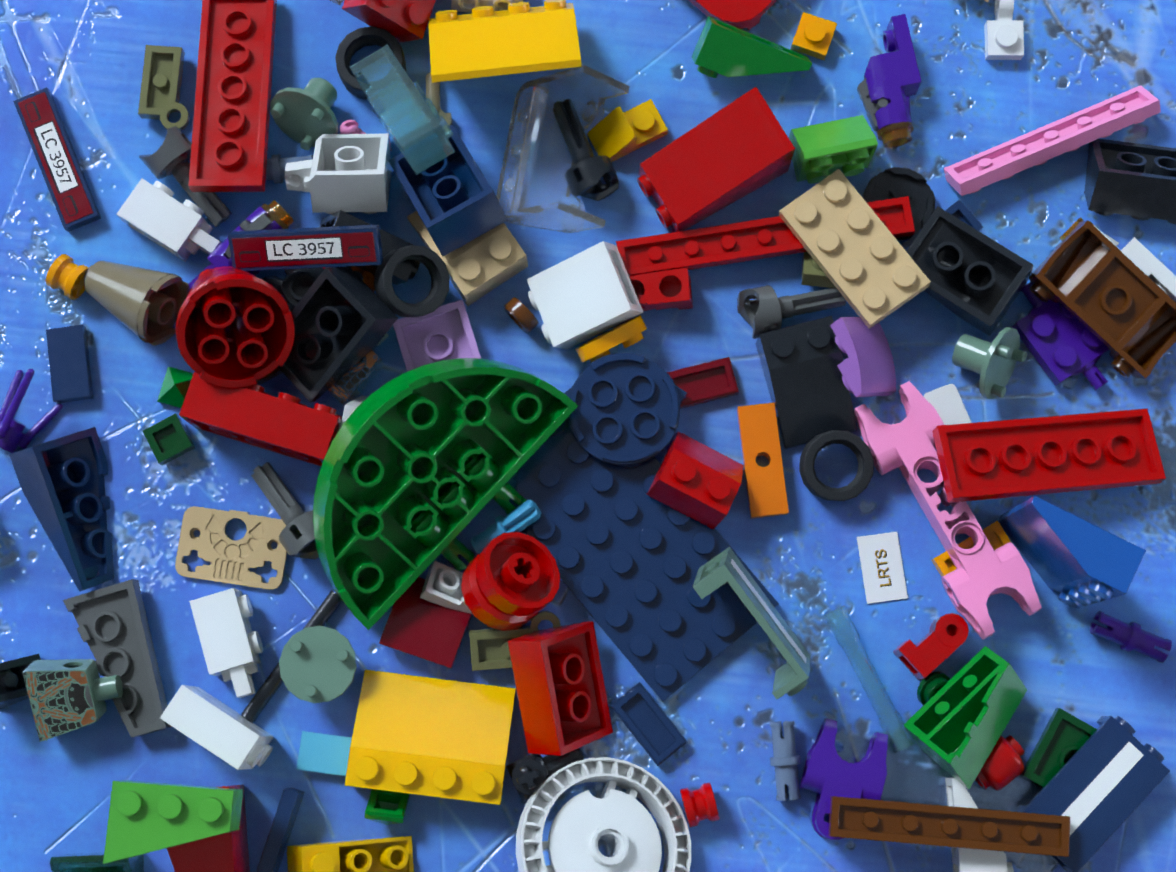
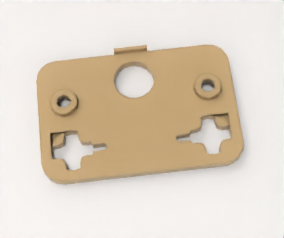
M197 506L190 507L183 515L175 569L181 576L268 590L277 589L283 582L287 551L279 541V535L286 525L282 519L250 515V512L230 509L229 511ZM232 519H241L246 525V534L240 540H232L226 534L227 523ZM195 530L200 532L199 537L194 536ZM272 542L278 544L276 549L271 547ZM192 550H197L198 557L204 559V561L211 562V565L203 564V566H196L195 572L189 571V565L183 563L184 556H190ZM265 561L272 562V569L277 570V576L270 577L269 582L264 583L262 582V576L256 574V572L249 571V568L257 569V567H264Z

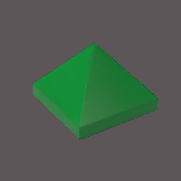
M168 367L157 402L182 408L193 373Z
M372 789L365 811V818L385 825L403 823L410 794Z

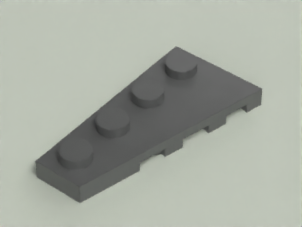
M131 579L63 600L68 612L73 613L79 625L77 630L83 642L88 643L96 659L95 662L100 676L119 675L121 678L123 695L121 698L112 700L131 738L172 727L160 719L167 708V702L139 581Z

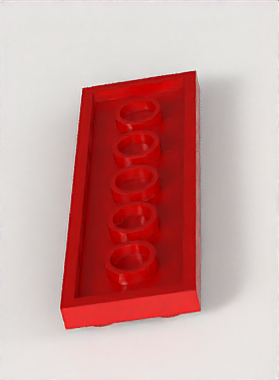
M202 0L188 183L191 192H265L277 0Z
M1148 408L940 425L932 431L948 503L1160 484L1166 479Z

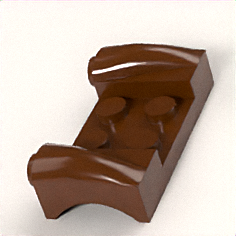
M1088 220L1079 222L1028 278L1033 284L1029 289L1037 298L1045 303L1049 300L1060 302L1111 350L1109 354L1114 359L1111 366L1127 379L1131 375L1135 378L1146 379L1163 354L1176 342V302Z

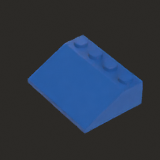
M1037 496L1031 497L1002 514L998 520L1003 530L1051 590L1060 594L1058 599L1075 608L1126 594L1146 552L1145 549Z

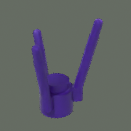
M31 368L27 370L22 381L23 371H16L0 410V448L10 453H14L18 446L26 449L32 438L63 408L61 403L56 404L26 434L23 433L26 425L14 419V416L35 373Z

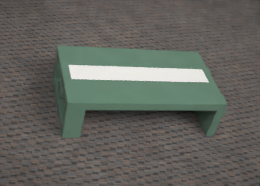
M728 547L698 569L693 588L700 598L703 599L726 582L729 583L787 661L786 664L775 670L772 694L776 699H779L786 693L789 697L800 692L808 683L806 680L809 678L811 655L732 549Z

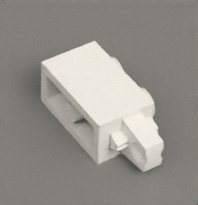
M141 178L117 212V215L126 225L185 262L190 254L195 255L198 249L210 255L222 244L219 240L209 235L213 228L202 217L204 211L187 199L182 204L172 197L174 192L161 182L155 181L152 185Z
M231 588L189 601L209 675H222L224 682L232 680L238 698L255 694L251 674L258 672L257 664L261 663L258 654L263 653V646L259 633L257 631L252 632L248 617L253 616V609L248 595H242L240 590Z

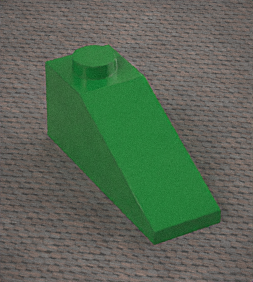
M708 16L691 56L694 64L698 65L697 70L713 78H717L718 74L726 77L806 71L810 70L812 62L806 55Z

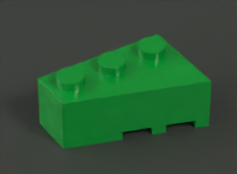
M984 646L903 726L925 754L967 789H970L1027 689L1010 663Z

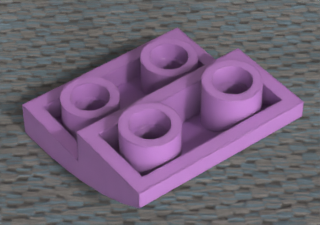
M840 317L830 326L836 335L835 342L839 349L848 355L847 359L837 365L843 375L842 381L847 390L854 394L855 397L887 396L895 393V366L887 338L880 323H877L870 329L860 317Z

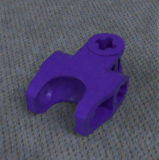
M825 718L812 747L807 753L800 788L817 793L811 815V823L816 833L825 839L840 840L843 838L828 836L829 823L824 821L825 814L830 813V797L881 799L887 776L888 735L878 732L874 733L870 739L865 756L859 762L849 763L838 755L835 748L838 721Z

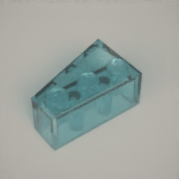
M388 44L350 66L378 120L386 132L389 133V136L416 175L455 152L448 138L453 136L449 125L443 116L440 117L432 101L426 98L418 82L411 81Z

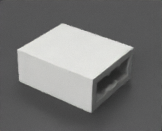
M605 241L526 279L530 287L528 292L530 302L540 312L544 322L541 326L543 335L547 342L556 348L569 349L644 313L617 246Z
M181 685L160 719L237 770L253 769L255 765L260 767L273 749L269 743L274 736L256 724L251 723L241 714L200 687Z

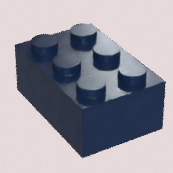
M453 125L388 160L442 257L508 221L494 191Z

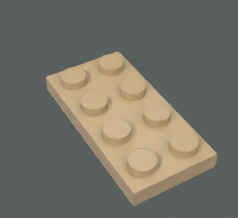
M840 169L779 210V216L869 329L930 286L931 281Z

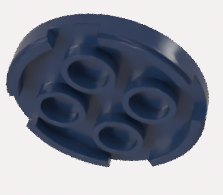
M614 353L593 361L579 375L569 393V398L578 405L568 417L576 440L590 455L608 464L628 466L652 459L670 443L679 424L680 399L672 378L658 364L639 354Z

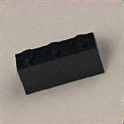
M1097 139L1090 142L1084 191L1088 210L1104 216L1122 214L1130 215L1137 220H1148L1150 218L1167 220L1176 225V148Z

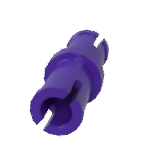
M1098 611L1094 616V620L1107 625V628L1091 623L1090 634L1098 635L1120 645L1121 650L1126 652L1134 650L1160 663L1167 659L1168 655L1155 649L1154 646L1170 651L1172 647L1171 640L1141 629V625L1136 622L1128 624L1104 614L1102 611Z

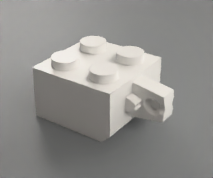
M389 133L322 134L316 140L313 160L286 163L285 180L287 190L310 192L313 213L325 212L327 214H334L340 210L344 212H363L366 214L387 212L392 168L388 161L391 159Z

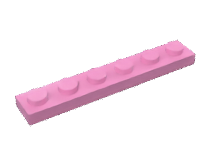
M1140 85L945 167L946 181L961 196L978 192L985 186L1000 180L1009 179L1016 173L1033 166L1042 165L1049 159L1066 152L1075 151L1087 143L1099 138L1108 137L1118 130L1132 124L1141 123L1147 118L1161 113L1160 100Z

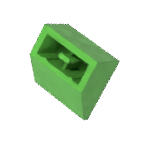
M863 115L791 129L789 139L795 147L792 162L797 182L807 180L810 184L821 182L838 169L845 176H854L864 172L865 168H868L878 146L877 138Z

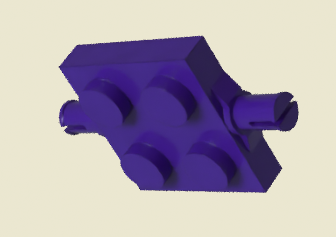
M1031 282L1026 284L1021 291L1033 308L1025 317L1017 321L1012 328L1017 329L1020 339L1054 385L1057 386L1070 376L1081 373L1084 374L1095 391L1109 382L1095 365L1101 355L1108 351L1109 348L1060 302L1049 300L1045 303L1041 301L1029 289L1033 284Z

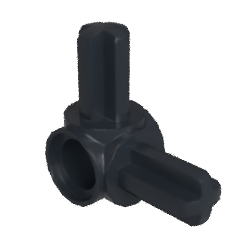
M579 748L562 756L546 755L542 757L541 754H530L507 765L506 768L521 801H525L530 798L542 782L557 770L573 762L584 760Z

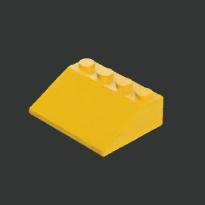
M545 0L544 6L530 7L529 2L512 3L508 5V10L494 11L493 6H481L472 8V14L457 15V10H444L436 12V18L429 19L432 83L582 67L573 3H566V0Z
M365 670L350 745L345 786L500 805L516 688Z

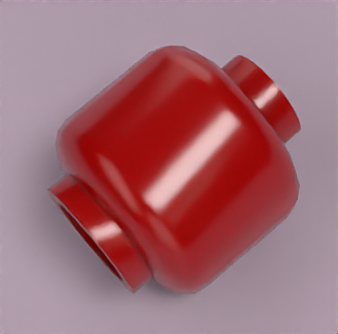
M1011 735L1006 738L1000 736L975 781L984 790L988 787L996 791L1002 790L1024 771V763L1021 756L1025 752L1021 745Z

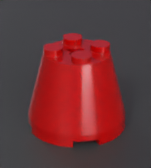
M232 266L206 269L199 274L198 279L193 284L180 307L175 328L178 348L186 363L199 374L201 379L211 384L228 388H239L257 384L256 380L271 373L278 365L282 366L291 352L295 335L291 311L278 290L253 274Z

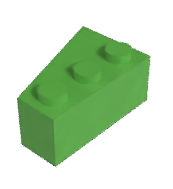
M130 780L113 781L103 864L239 830L243 789Z

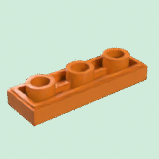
M775 402L738 406L737 416L750 519L788 515L789 509ZM765 456L769 461V465L766 467L759 466L756 463V457Z

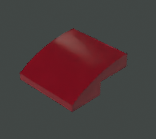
M418 577L394 603L379 644L452 669L473 614L446 608L420 598L425 579Z

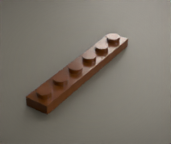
M831 796L828 836L1069 857L1070 816Z

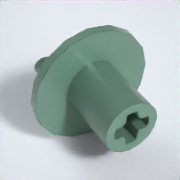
M312 78L304 89L287 87L279 90L271 100L270 113L275 123L283 133L300 143L302 149L309 150L311 147H315L316 140L322 134H338V122L334 112L330 109L337 99V91L327 80Z
M1006 327L999 332L992 343L968 334L962 335L955 345L952 362L955 366L980 374L979 388L984 398H1003L1006 393L1005 386L1014 371L1016 362H1024L1027 352L1019 350L1020 335L1017 329Z
M324 626L307 627L294 634L283 647L279 660L280 675L288 691L300 700L311 703L329 702L342 695L353 682L357 668L355 651L349 640L337 630Z

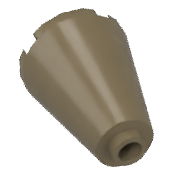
M98 261L87 269L84 275L86 292L142 341L155 346L165 343L176 333V330L172 327L177 320L180 307L190 291L188 283L183 282V278L176 274L108 261Z

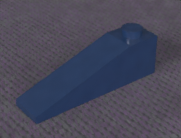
M96 428L86 429L10 454L9 456L22 492L78 590L83 591L114 579L112 534L107 530L106 510L110 509V497L105 496L104 476L108 475V463Z

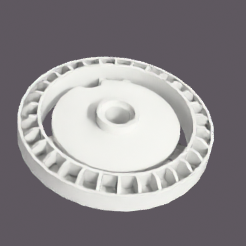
M609 757L588 758L576 761L549 776L528 799L520 816L516 833L519 872H658L662 856L659 830L648 810L636 800V797H638L648 807L661 831L664 845L662 872H689L691 866V839L688 824L680 805L670 790L657 777L642 767L625 760ZM586 782L605 783L601 798L594 797L587 790L567 801L558 811L552 822L548 841L542 842L548 813L564 791L572 786ZM616 786L626 789V793L615 790ZM599 839H603L609 844L611 850L609 857H605L599 851ZM544 851H548L551 865H545Z

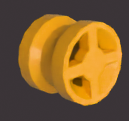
M62 254L49 268L45 280L46 285L52 289L60 288L64 291L66 297L76 300L85 291L84 275L89 267L85 265L78 266L74 263L72 257Z

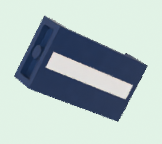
M1101 716L1097 721L1100 727L1027 806L1019 805L1014 811L1070 816L1069 857L1051 856L1067 872H1078L1170 772L1162 764L1164 757L1151 745L1146 743L1143 746L1133 736L1135 733L1133 727L1119 716L1115 719L1112 716Z

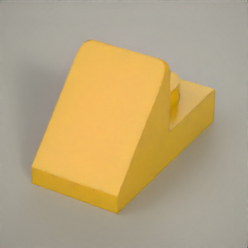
M652 99L624 113L620 106L615 108L587 133V136L597 155L608 156L611 162L667 135L668 129Z

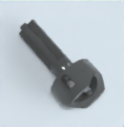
M177 126L171 127L167 130L163 144L152 155H139V158L157 179L173 174L176 181L196 205L204 211V214L211 223L217 227L222 222H225L232 213L215 192H191L188 186L190 163L188 161L191 157L192 143Z
M766 285L740 291L737 298L738 313L753 328V339L758 338L759 334L781 329L782 319L842 307L846 304L845 298L837 288L777 297L775 290L771 286Z
M266 462L262 467L257 466L253 470L255 473L251 476L286 525L279 535L280 543L290 556L317 559L319 555L314 537L313 510L306 513L303 511L269 462Z

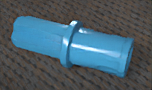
M527 500L506 516L499 515L495 518V523L471 538L474 550L480 554L488 543L503 533L521 532L540 518L541 510L533 500Z

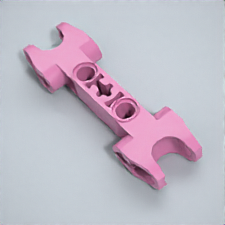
M908 381L900 385V390L898 391L907 416L903 421L892 425L883 423L865 404L854 409L855 419L863 441L870 448L877 471L884 475L896 468L900 469L956 567V570L941 577L945 591L956 610L984 640L995 632L986 605L991 595L1002 593L1011 596L1029 616L1038 612L1042 606L1033 585L1030 570L1017 548L1009 542L993 550L967 502L948 503L932 432L937 426L944 425L936 409ZM921 469H929L935 474L936 481L925 483L920 480L917 472ZM943 488L940 495H938L937 492L939 491V489ZM941 502L945 507L950 505L953 507L950 514L946 510L941 512L938 510ZM958 534L970 536L973 539L974 547L970 549L959 547L955 541V536Z

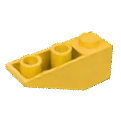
M412 836L287 846L288 872H414Z

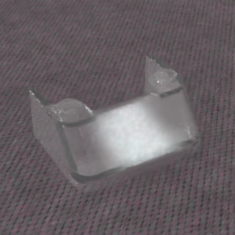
M584 65L527 81L520 87L514 101L496 194L508 220L506 222L564 233H574L603 228L605 226L606 220L585 212L584 202L575 196H570L571 192L565 179V173L574 163L552 108H554L553 104L558 101L563 102L566 99H571L583 130H589L603 119L605 99L628 94L630 86Z

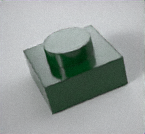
M176 413L143 430L160 465H164L195 449L180 417Z

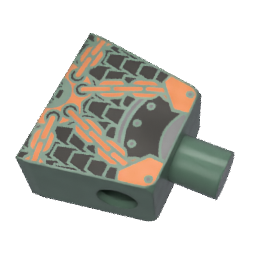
M93 659L35 660L23 671L39 742L97 722L106 712L105 700L121 698L123 695L120 676L112 675L100 678L97 664Z

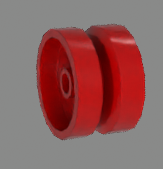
M520 532L503 533L492 539L483 551L469 563L462 575L461 590L465 604L478 620L488 627L501 631L517 630L529 623L540 610L553 600L559 590L560 572L553 555L537 539Z

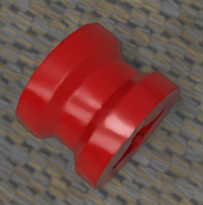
M710 782L702 784L700 789L693 791L688 788L680 790L689 828L697 826L702 820L708 819L711 822L720 820Z

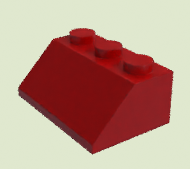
M593 621L533 631L508 641L528 754L562 756L613 733Z

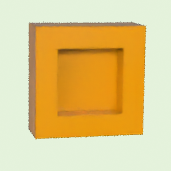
M803 12L791 45V50L825 60L837 23Z

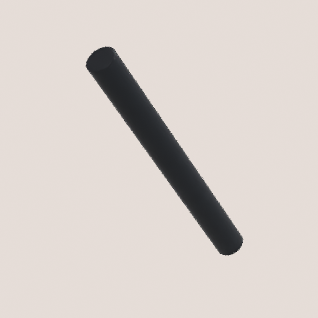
M331 590L304 628L324 626L342 602L339 595ZM279 662L241 713V716L251 723L256 720L283 683Z

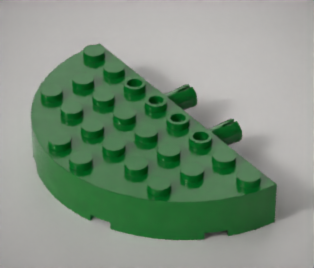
M459 358L426 364L405 372L373 392L354 410L333 439L323 460L314 494L313 527L318 555L327 578L344 604L368 631L440 554L457 571H462L467 567L458 558V554H461L470 563L474 558V552L469 550L456 536L491 499H494L505 510L506 514L516 509L509 502L510 499L519 506L526 501L508 481L578 407L566 394L519 367L487 359Z

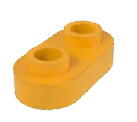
M641 315L582 344L575 350L581 362L589 360L592 363L603 356L611 354L609 349L622 343L624 348H627L644 339L641 332L646 330L647 327Z

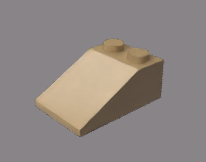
M417 211L407 217L427 248L436 252L444 261L450 276L449 280L467 306L528 267L525 252L504 223L442 257Z

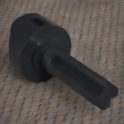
M566 99L563 102H556L553 104L554 108L552 110L574 163L565 173V179L571 194L575 197L579 195L597 201L608 197L619 187L617 174L610 157H594L572 100ZM601 177H603L606 184H602Z

